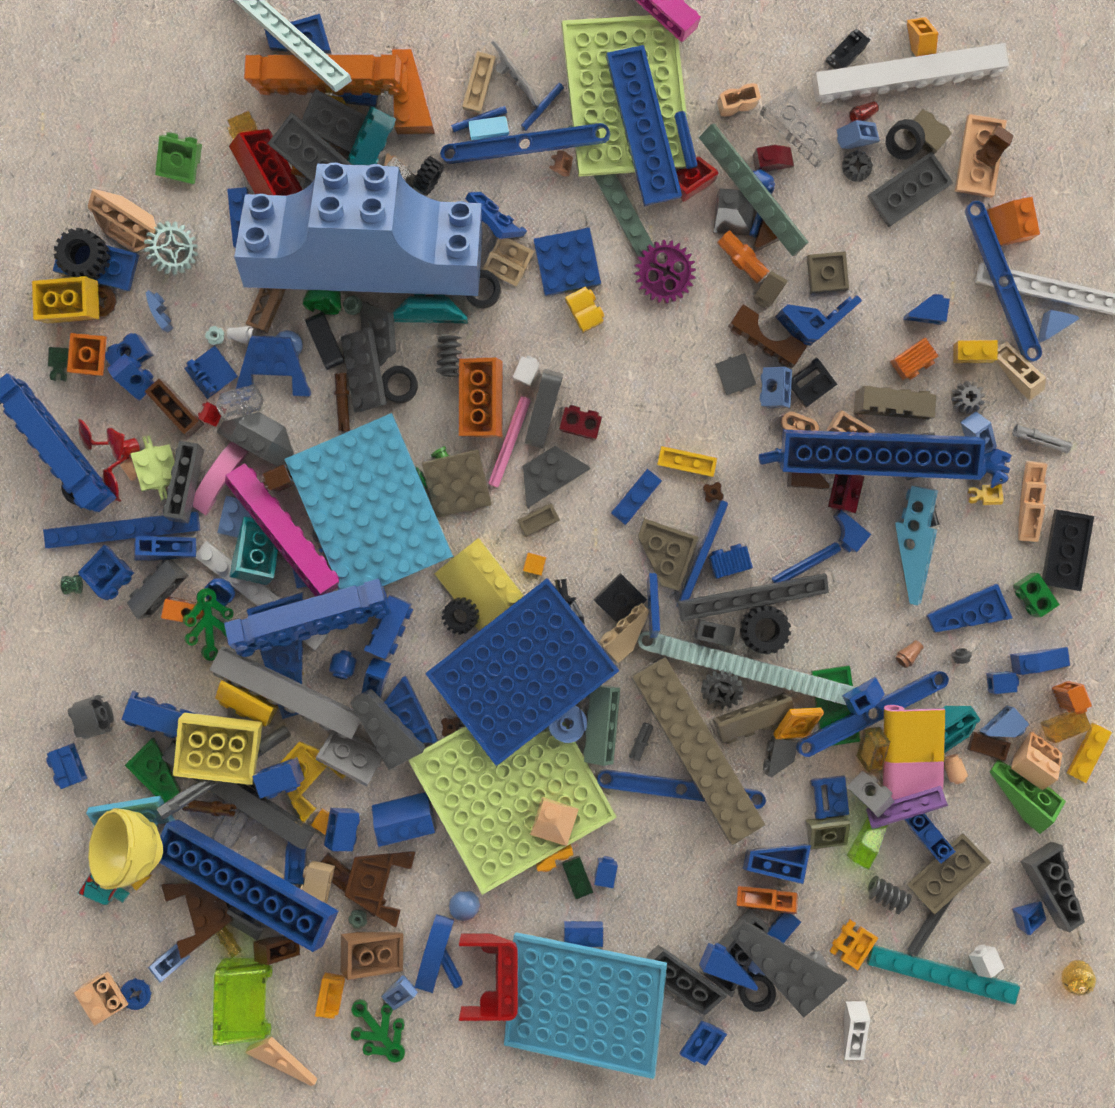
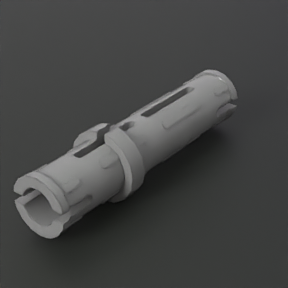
M1016 424L1012 432L1013 436L1026 439L1029 443L1033 444L1035 442L1066 454L1072 447L1071 442L1041 433L1035 428L1029 429Z

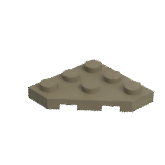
M644 518L638 538L662 586L680 591L699 537Z

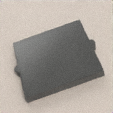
M745 353L733 358L730 356L727 360L715 364L726 396L738 391L743 392L744 389L756 385Z

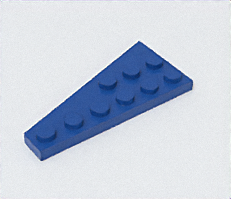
M303 592L247 609V614L250 616L302 601ZM303 640L293 641L287 646H275L269 651H261L259 649L265 667L302 684ZM278 704L282 719L299 714L297 712L290 713L284 709V706Z

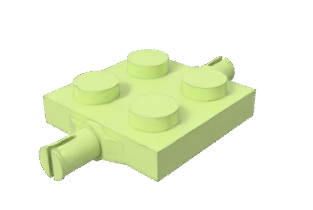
M144 436L142 439L145 449L130 454L141 492L151 489L158 490L160 500H164V497L166 500L168 496L166 487L170 485L171 470L175 463L170 444L160 447L153 446L150 436H147V439Z

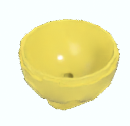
M113 808L105 812L98 819L89 842L88 860L90 872L94 881L100 885V888L117 889L128 887L147 877L160 862L163 854V844L156 824L150 822L139 812Z

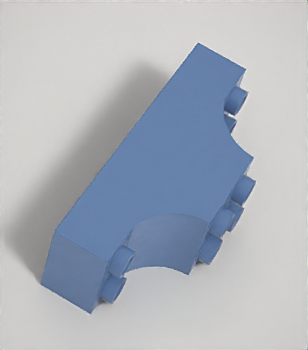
M317 164L314 181L300 192L288 196L245 194L234 258L243 287L479 296L483 236L481 203H466L464 201L439 202L415 191L405 182L399 167L382 166L380 164Z

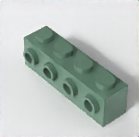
M601 685L589 694L588 722L585 731L586 744L583 752L584 762L602 766L614 764L620 687Z

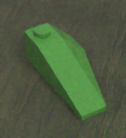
M997 760L989 772L1023 820L1041 834L1055 822L1066 801L1051 788L1039 789L1012 770L1011 766Z

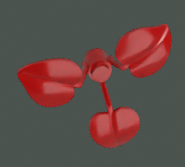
M78 419L79 436L87 450H91L92 445H109L111 447L113 456L117 461L107 469H103V482L117 497L115 500L120 502L118 483L112 473V469L124 460L129 459L131 453L140 451L137 439L124 440L125 434L119 433L113 428H107V441L96 442L92 439L88 426L81 419Z

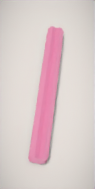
M521 396L488 482L493 487H499L531 402L527 397Z

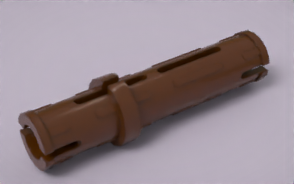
M347 373L334 374L338 432L350 431L348 395L350 393L347 390Z
M193 800L187 804L188 807L184 806L182 808L183 811L208 813L216 817L220 815L233 817L236 811L230 810L236 809L234 804H223L221 801L206 802Z

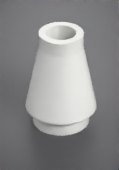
M252 326L228 328L227 330L228 339L247 345L251 336H258L257 329Z

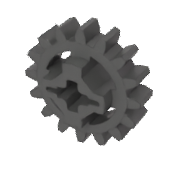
M723 670L720 671V674L713 671V676L707 674L706 680L703 679L701 687L703 699H707L708 705L714 703V708L719 705L722 710L724 706L730 709L732 703L738 705V700H742V680H738L737 675L732 677L731 671L727 674H724Z

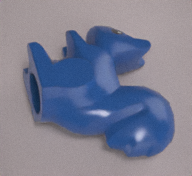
M993 449L991 452L984 454L981 478L986 473L993 476L991 488L1008 481V476L1005 473H1009L1010 468L1004 464L1011 461L1012 455L999 449Z

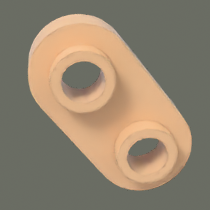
M788 412L781 418L783 429L805 430V426H810L811 431H819V425L815 420L801 414ZM792 419L793 425H788L787 420Z

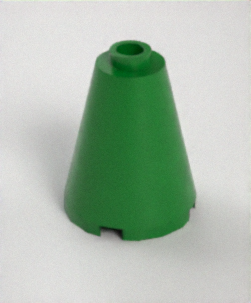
M307 290L302 305L312 312L316 309L325 315H337L342 308L341 291Z

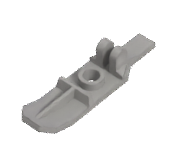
M492 41L491 43L498 51L501 60L496 66V71L505 74L511 69L509 73L517 81L515 84L527 95L533 106L538 107L539 103L534 90L499 45Z

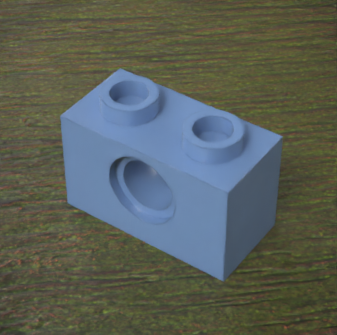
M787 367L763 368V373L761 374V406L766 408H790L792 369ZM777 384V389L773 392V386Z

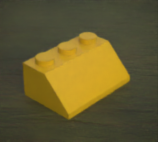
M227 678L219 683L215 699L219 700L221 706L235 709V713L241 717L246 718L247 716L253 721L263 722L262 727H266L271 723L279 709L278 704L269 703L266 700L267 698L262 695L255 696L251 694L249 689L243 686L241 688L231 684V680Z

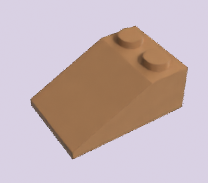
M352 932L341 934L340 972L347 980L403 971L404 934L402 932Z

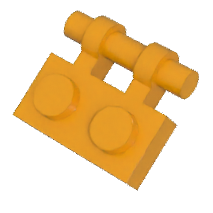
M849 919L847 924L842 926V931L838 938L833 940V945L829 951L836 955L840 949L843 951L840 957L841 960L858 970L878 940V937L862 926L859 927L857 932L854 931L853 928L856 922ZM848 935H850L853 938L848 944V946H846L843 943L847 939Z

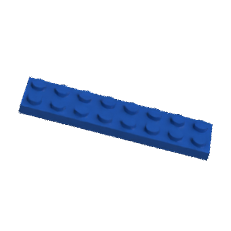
M644 45L606 53V60L643 205L648 206L681 198L682 193Z

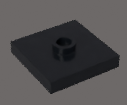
M621 573L593 599L616 623L621 619H625L634 607L647 601Z

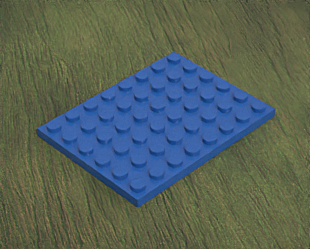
M547 578L425 674L497 766L620 670Z

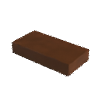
M973 731L967 750L1006 761L1011 743Z

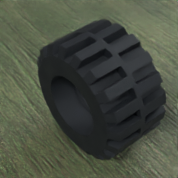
M71 228L68 229L69 233L63 232L61 234L62 238L56 240L58 246H54V250L57 252L54 254V258L58 260L56 262L57 266L71 277L86 276L91 279L92 277L98 279L100 278V273L104 275L106 272L104 268H109L110 265L107 260H111V256L107 254L110 250L104 240L87 229L83 230L82 228H76V231ZM88 245L90 248L89 258L82 264H76V251L80 247Z
M764 605L751 608L750 612L745 613V618L740 623L742 624L740 632L742 633L741 638L745 642L744 644L751 650L766 655L777 653L779 649L785 647V643L789 642L788 636H791V631H789L791 624L788 623V617L781 610ZM764 618L772 620L775 625V633L767 641L759 640L755 634L757 623Z

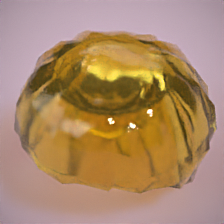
M1072 960L1061 973L1062 985L1068 992L1078 996H1085L1094 991L1096 977L1093 969L1086 962Z

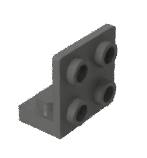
M231 906L227 911V914L233 917L230 925L256 940L259 939L266 927L265 924L234 906Z

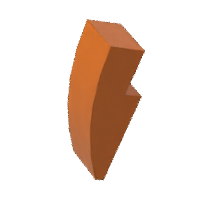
M738 886L737 906L797 914L798 894L774 889Z

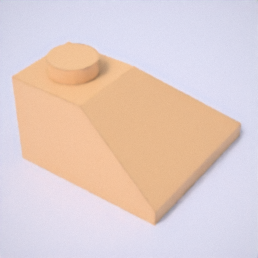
M542 797L530 835L567 846L579 809Z

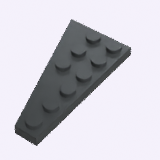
M741 920L728 932L803 1018L848 981L845 976L832 971L827 966H823L813 958L790 945L782 943L779 939L766 934L763 930L745 920Z

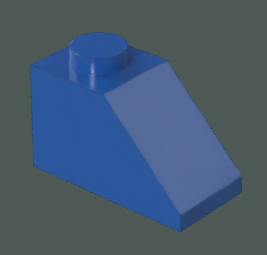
M933 294L907 313L903 320L942 325L947 322L950 299L944 298L940 294Z

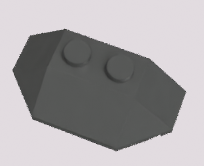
M251 407L226 415L217 433L278 467L283 464L287 465L284 459L294 454L285 426Z

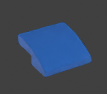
M701 1021L679 1054L694 1063L697 1061L706 1066L727 1036V1033L713 1024Z

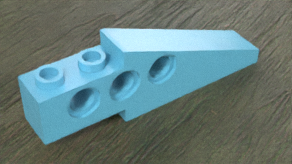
M915 485L911 486V489H908L906 494L908 504L902 513L904 522L898 521L895 523L909 603L918 606L922 601L938 530L930 528L938 490ZM917 501L923 504V510L921 512H918L915 509V503ZM913 520L919 523L918 530L911 528ZM908 539L914 541L915 547L913 549L907 547L906 542Z

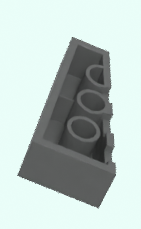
M750 908L734 925L736 926L741 920H745L765 933L769 929L765 921ZM727 932L719 944L726 947V950L745 970L750 965L752 959ZM703 972L707 978L731 998L733 997L737 984Z

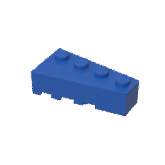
M132 691L121 720L125 721V724L136 727V725H140L146 731H160L166 737L175 738V736L177 737L178 719L183 713L193 712L185 709H180L179 712L175 706L169 703H162L160 705L155 698L149 696L141 698L138 697V692Z

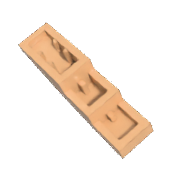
M1026 461L1020 499L1019 541H1039L1046 506L1043 504L1046 490L1044 480L1048 465L1046 463Z

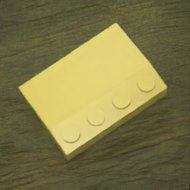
M480 538L476 539L434 573L454 600L458 597L460 599L465 597L466 601L472 600L470 604H476L475 610H479L477 613L479 619L475 626L479 631L524 597L523 593Z
M183 713L178 719L173 776L253 785L254 780L252 776L255 774L263 722Z

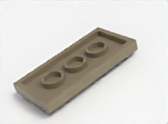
M963 833L950 844L956 851L942 864L935 858L907 884L934 915L992 863Z

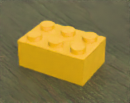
M83 276L32 281L33 320L46 324L99 320L97 280Z

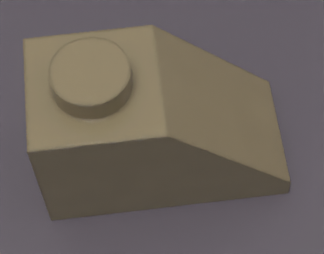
M771 270L753 299L756 300L755 302L759 306L769 308L788 280Z

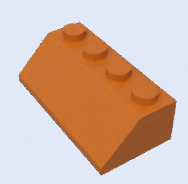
M496 357L459 359V436L479 438L502 437V360Z

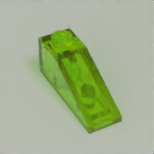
M867 817L847 856L853 862L869 870L879 852L888 825L873 829Z

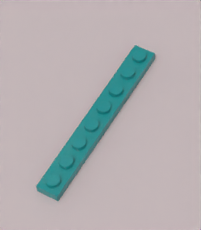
M876 945L872 947L867 960V964L870 966L1013 1005L1016 1004L1020 986L1015 983L993 977L978 976L975 972Z

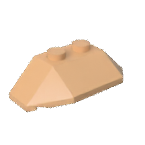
M92 189L88 209L93 213L103 233L132 252L150 247V244H144V240H152V237H147L146 234L148 232L155 234L156 229H154L156 227L154 217L123 196Z

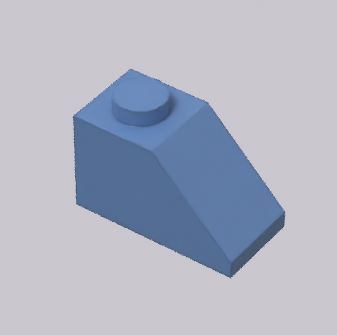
M856 120L837 129V141L843 149H854L880 142L876 123Z
M977 411L961 421L963 433L966 437H980L986 441L984 454L997 448L991 422Z
M1007 705L979 731L987 736L1016 737L1025 733L1026 727L1030 724L1014 707Z

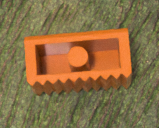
M923 338L891 360L890 363L902 380L906 378L911 380L920 374L918 372L919 369L922 367L927 369L935 364L934 359L938 357V354L929 341H927V338Z
M1066 681L1052 687L1055 694L1054 697H1057V704H1060V708L1066 709L1068 712L1082 714L1087 712V708L1092 707L1084 684Z

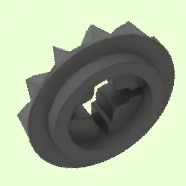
M858 150L850 152L842 162L844 175L849 180L855 182L865 180L871 174L873 167L871 157L866 155L865 152ZM857 159L859 164L864 165L859 169V172L857 167L852 166L856 163Z

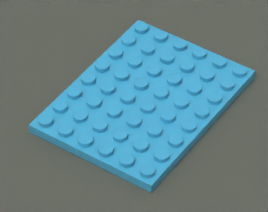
M392 413L284 459L329 565L339 577L338 586L340 589L354 585L358 587L364 585L365 582L379 579L383 587L453 557Z
M516 932L513 942L518 947V1013L513 1020L506 1021L504 1045L654 1079L656 1076L667 963Z

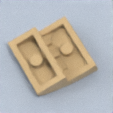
M498 238L482 270H488L496 277L517 287L535 251L510 238Z

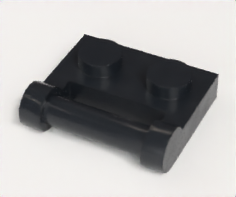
M815 358L811 361L810 365L792 377L791 389L806 408L835 387L837 383L821 361ZM813 371H819V375L801 388L797 385L798 382Z

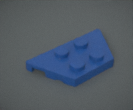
M403 676L384 703L414 733V736L422 743H435L439 741L407 676Z

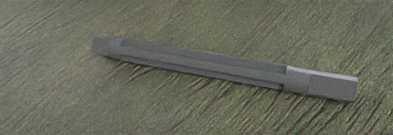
M285 725L261 739L258 757L291 736ZM201 779L158 807L157 811L163 819H166L222 781Z

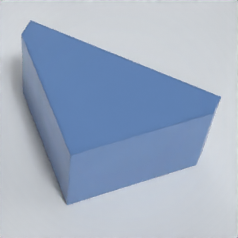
M1055 310L1045 312L1039 332V342L1051 338L1079 320V317Z
M176 943L159 956L148 969L158 982L161 983L188 960L190 955L181 959Z

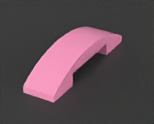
M232 441L228 444L197 488L192 507L204 515L208 514L217 500L215 498L225 485V475L240 466L248 453L247 450Z

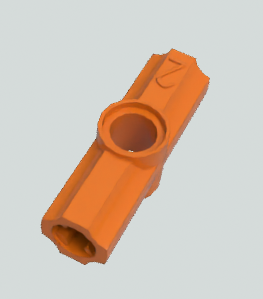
M730 230L717 242L730 256L733 264L738 269L744 270L756 283L760 282L769 273V270L756 258L752 248L747 244H743Z

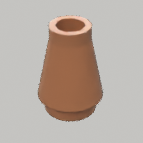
M915 640L897 652L895 659L904 668L912 666L924 647L919 641Z

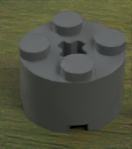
M96 695L75 702L68 709V715L72 719L74 734L77 738L89 739L112 730L113 727H110V723L114 722L113 712L110 704L107 701L103 702L101 699L104 698L103 696Z

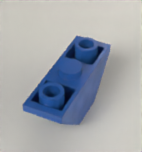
M925 813L904 819L910 830L940 864L956 852Z

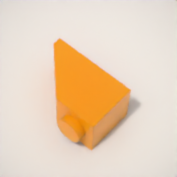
M926 17L907 20L911 51L915 56L936 54L938 31Z

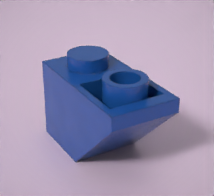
M873 677L842 695L850 712L860 716L875 707L885 693L877 678Z

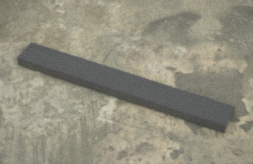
M817 574L678 601L680 620L687 621L829 593L827 574Z

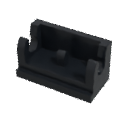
M855 29L825 61L833 69L847 68L867 47L871 39L867 38L860 30Z

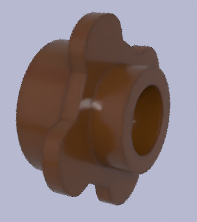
M715 482L712 485L705 484L703 486L706 502L711 503L713 500L720 501L723 499L724 495L720 489L722 487L721 483Z
M443 718L441 720L443 725L441 734L444 737L459 729V718Z

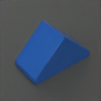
M1034 902L1012 909L1017 927L1027 935H1031L1046 921L1042 902Z

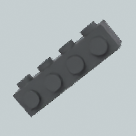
M179 441L176 448L175 463L171 470V482L167 489L168 496L163 508V516L169 521L189 524L204 449L197 443Z

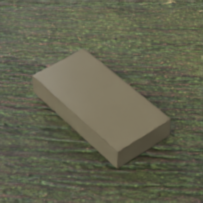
M552 503L518 519V522L527 537L560 519Z

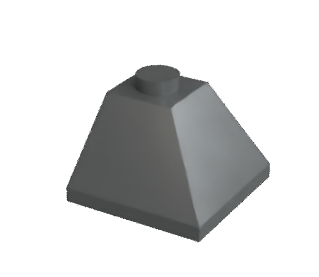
M719 189L716 196L713 233L725 234L730 230L734 235L750 236L754 207L740 190Z

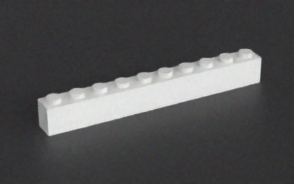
M1001 43L816 72L812 82L815 101L828 103L833 101V99L841 98V100H847L857 95L866 97L876 92L878 94H885L895 89L897 91H904L909 87L923 88L928 84L938 86L945 84L947 81L961 82L966 78L976 80L985 75L996 77L1003 73L1009 66L1006 44Z

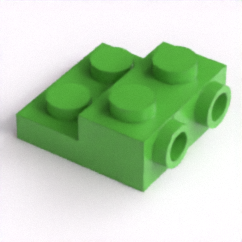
M172 132L160 135L155 175L194 184L196 181L197 164L200 163L202 144L197 143V139L193 137H185V140L180 139L178 134Z

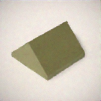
M844 815L805 820L808 844L811 845L810 850L848 844L850 821Z

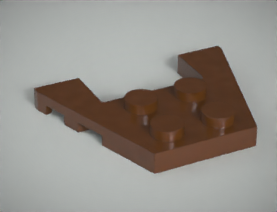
M408 851L355 856L344 896L386 921L391 926L397 927L401 909L381 905L391 865L411 869L416 852Z
M195 883L161 885L166 902L185 896L195 935L177 941L181 959L189 956L191 952L199 948L209 938L216 935L233 921V917L227 914L230 908L229 903Z

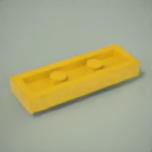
M661 446L657 466L714 477L717 458Z
M1092 723L1067 774L1087 783L1112 732Z

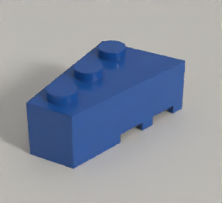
M393 595L388 597L391 613L383 618H379L376 627L371 633L372 637L369 644L364 648V651L383 659H387L391 654H395L398 648V644H396L398 636L402 637L406 629L403 626L406 619H410L414 610L411 608L412 603Z
M801 844L748 849L745 853L742 869L803 884L811 845Z

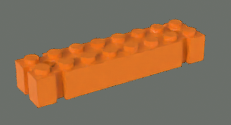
M295 55L245 56L244 79L263 95H270L274 91H277L280 95H289V93L307 95V93H313L315 89L324 94L333 93L335 95H344V93H351L353 95H362V93L381 95L384 91H388V94L396 96L400 95V93H407L408 69L404 64H401V60L397 55H381V57H375L374 55H328L350 75L352 80L337 92L330 88Z

